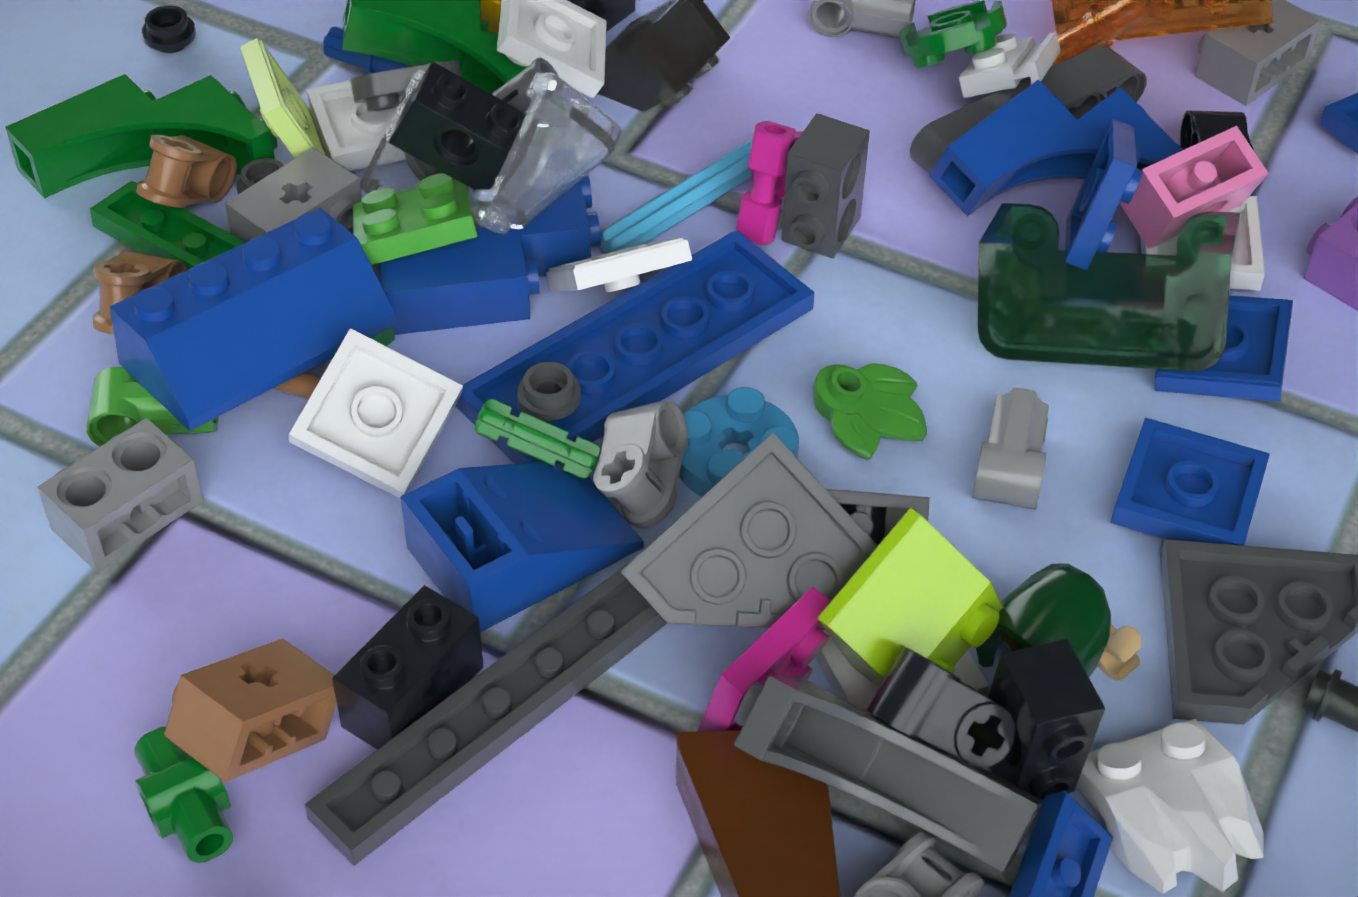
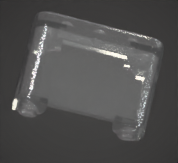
M415 70L360 182L361 190L367 194L385 188L394 189L395 192L418 187L420 180L411 171L406 161L405 152L391 145L388 141L406 103L426 70ZM555 73L535 74L526 92L532 99L529 110L525 112L527 116L492 189L473 190L469 187L471 194L469 205L473 208L476 225H482L493 232L504 235L508 233L509 229H523L613 153L623 132L621 127Z

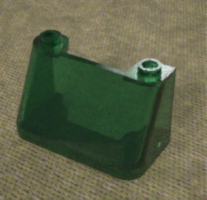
M1002 203L979 241L978 334L980 342L992 355L1006 360L1181 371L1205 370L1215 365L1223 356L1227 342L1239 243L1240 213L1209 211L1197 213L1188 218L1179 232L1176 255L1106 252L1102 255L1096 252L1086 271L1065 262V250H1059L1058 222L1052 213L1041 206L1033 204Z

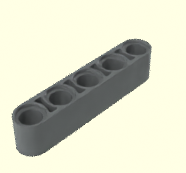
M1101 44L1050 67L1041 82L1054 96L1064 103L1065 107L1078 120L1120 87L1137 102L1145 90L1147 77L1145 73L1112 48ZM1030 77L1021 80L1016 88L997 91L924 126L912 141L910 147L911 159L930 175L951 143L1032 85Z

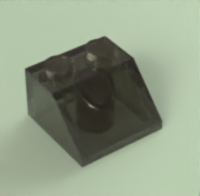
M668 0L629 23L606 46L604 85L597 94L642 112L662 102L668 108L672 107L692 91L693 87L689 83L692 78L697 79L719 62L720 59L716 53L730 39V36L703 0Z

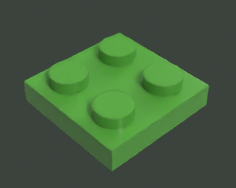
M441 173L426 177L418 183V187L395 192L394 189L385 188L372 191L363 196L361 202L353 204V235L357 237L371 265L476 238L478 235L469 187Z

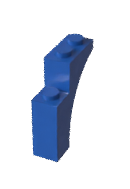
M1038 79L951 143L942 154L929 177L968 217L996 196L1024 184L1047 179H1085L1113 119L1135 127L1136 149L1141 150L1137 169L1142 170L1183 151V148L1175 143L1121 87L1077 120L1065 107L1064 103L1054 96Z
M574 152L552 154L544 174L533 190L518 205L503 216L478 228V237L379 263L382 288L397 316V324L394 326L395 335L530 319L529 295L540 293L539 277L547 276L546 272L549 271V268L591 258V247L601 246L600 225L597 212L587 213L586 209L592 208L590 179L588 174H578Z

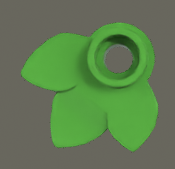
M876 363L865 365L857 370L846 365L833 364L824 367L817 374L812 387L814 405L824 418L831 421L832 433L835 438L856 455L867 460L871 459L880 443V437L905 441H923L927 435L923 412L917 403L910 398L918 384L904 371L889 365Z

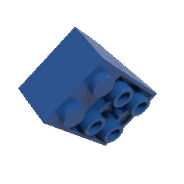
M557 461L554 467L543 462L458 468L400 496L407 548L444 597L479 617L481 633L644 548L642 538L605 495L597 489L589 477L587 479H579L563 472L562 470L565 465Z

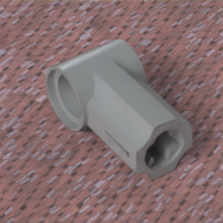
M813 0L808 12V20L815 31L827 37H840L851 29L900 38V31L912 23L916 0Z
M1014 387L1007 394L996 395L988 442H982L972 498L1036 510L1047 454L1041 451L1045 441L1049 405L1037 397L1036 391Z

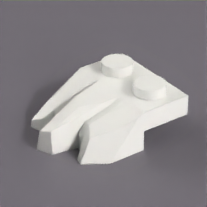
M1196 719L1183 723H1174L1164 729L1119 743H1110L1100 749L1089 752L1076 788L1106 821V830L1113 837L1110 846L1113 853L1132 874L1162 894L1177 886L1176 873L1180 871L1192 872L1221 892H1224L1238 880L1235 854L1250 859L1264 858V832L1240 766L1235 757Z

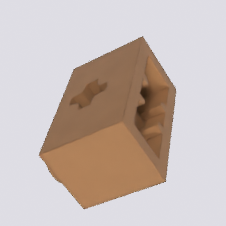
M283 638L195 669L180 676L179 683L173 692V705L164 736L224 782L230 781L326 739L337 704L332 680L334 674Z

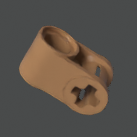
M152 135L149 146L153 149L145 181L138 182L136 193L149 201L175 208H185L190 204L216 203L221 201L231 189L236 176L237 161L232 155L184 135L171 137Z
M121 251L112 259L97 263L94 266V277L100 281L99 311L93 315V327L100 332L114 335L109 306L186 271L185 264L180 260L132 251Z

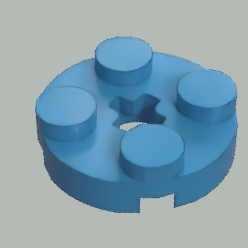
M750 387L736 388L729 395L706 399L694 405L688 411L683 412L688 428V445L683 453L679 478L691 491L701 497L772 433L798 459L799 436L794 423L784 411L772 403L766 402L763 394L756 389ZM738 443L747 446V453L740 454L735 449L725 451L722 449L727 444Z

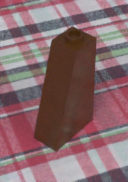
M741 730L677 732L676 785L721 897H840L828 784L791 769L761 761L734 746V743Z

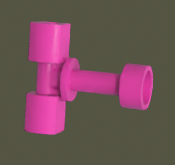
M762 121L755 125L748 160V168L752 169L753 188L751 191L743 193L741 197L735 229L751 242L759 245H767L775 240L782 206L781 198L785 196L787 155L803 133V131H796L794 128L771 121Z

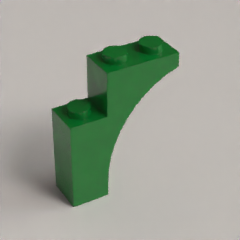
M480 0L346 1L343 15L342 50L382 57L410 67L431 64L432 61L435 63L459 61L462 78L490 94L527 68L513 63L506 55L497 51L498 34L488 32V21L480 20ZM547 97L525 112L537 121L524 151L535 152L541 132H550L552 128L555 100L547 99Z
M123 74L5 126L17 170L44 199L71 186L105 174L149 166L153 154V149L149 146L152 135L169 137L184 135L232 155L237 161L236 174L239 175L242 168L253 160L260 158L275 159L274 149L278 146L277 138L271 133L264 119H258L245 107L241 97L235 91L229 92L212 75L156 99L148 89L142 91L126 74Z

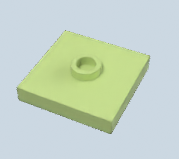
M256 38L241 46L240 49L261 107V115L274 137L282 140L294 158H297L312 147L327 156L310 109L263 41H259Z

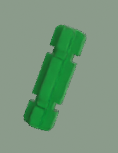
M494 398L488 399L483 404L475 423L477 434L495 442H498L500 437L507 439L506 447L554 467L557 461L565 465L562 470L563 472L579 479H587L591 475L600 455L598 444L580 436H577L576 441L568 439L569 431L521 411L518 417L511 413L512 406Z

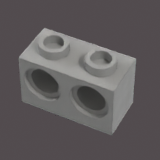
M147 418L125 432L114 436L106 444L68 468L60 470L52 478L37 486L51 530L96 572L204 501L194 459Z

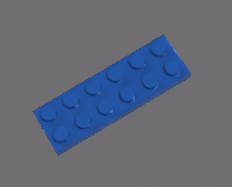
M735 230L691 255L692 261L671 266L463 384L462 394L455 406L474 425L483 404L488 399L493 398L512 406L511 413L519 417L523 410L518 403L517 389L526 371L538 363L557 362L568 367L579 382L581 400L577 409L569 416L546 422L569 431L568 439L576 441L577 436L593 442L604 435V423L607 416L611 413L662 401L813 310L815 292L739 231ZM500 437L498 442L491 440L515 464L541 462L506 447L507 439Z

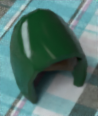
M1068 563L1050 564L1030 576L1001 601L1003 608L999 612L1000 618L994 632L982 645L976 647L979 665L982 667H993L995 653L1002 643H1005L1011 651L1068 639L1088 677L1094 672L1108 643L1111 628V612L1104 589L1089 574Z

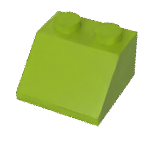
M910 508L817 619L850 665L876 686L880 687L903 646L954 674V666L971 646L974 648L979 647L994 632L999 622V612L1003 606L992 583L922 515Z

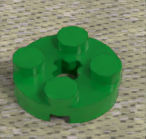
M995 0L988 11L985 1H977L928 16L929 27L917 32L913 22L903 28L899 35L905 55L912 57L914 66L920 68L936 64L945 59L944 53L964 48L966 54H975L991 49L997 45L995 36L1002 33V30L1008 23L1001 1Z

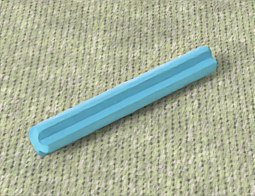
M752 139L600 232L601 246L599 247L603 253H610L645 244L751 179L752 169L748 168V160Z

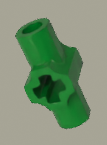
M166 727L157 728L144 734L137 741L134 748L135 756L145 773V776L135 780L139 794L158 836L165 838L175 833L184 852L191 861L196 863L207 862L222 855L233 841V833L221 811L231 807L227 791L219 777L164 736Z

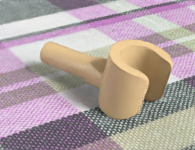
M1111 624L1109 640L1098 663L1099 668L1108 677L1114 680H1123L1140 665L1139 656L1136 654L1141 649L1142 643L1139 632L1130 626H1122L1117 630Z

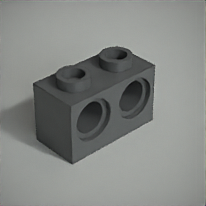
M816 113L787 155L781 241L834 259L861 218L870 130Z

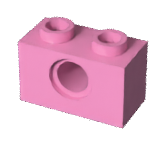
M1235 126L1142 169V176L1129 204L1122 201L1119 204L1147 247L1151 249L1241 206L1268 175V171L1239 128Z

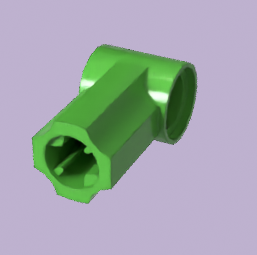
M112 367L99 372L94 379L86 433L92 442L101 447L114 436L125 432L145 418L149 419L165 434L217 431L219 416L189 431L123 367Z

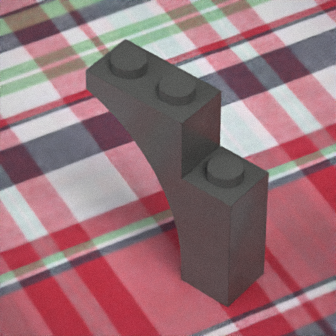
M769 675L764 686L755 682L743 698L735 716V723L743 727L734 743V746L761 761L791 769L865 800L930 832L1002 872L1011 865L1043 803V800L988 770L969 765L926 741L924 743L917 741L800 676Z

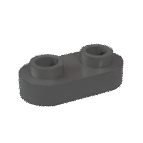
M459 61L437 63L462 77ZM430 64L377 72L353 78L350 82L354 102L366 103L368 112L399 107V97L412 95Z

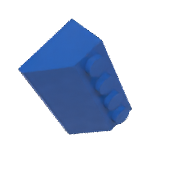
M322 208L304 214L293 221L109 306L119 364L189 431L333 358L350 328L371 338L397 324L396 313L357 237Z

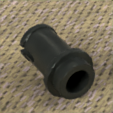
M1319 669L1302 707L1314 712L1312 719L1318 722L1324 716L1358 732V686L1340 679L1342 675L1340 670L1335 669L1333 674Z

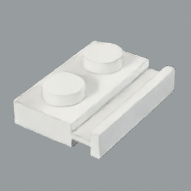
M1057 32L1048 33L1043 42L1035 44L1033 37L1017 40L1015 34L996 36L997 45L974 55L970 64L958 77L963 98L1016 88L1020 81L1026 77H1030L1032 84L1038 79L1042 81L1061 53Z

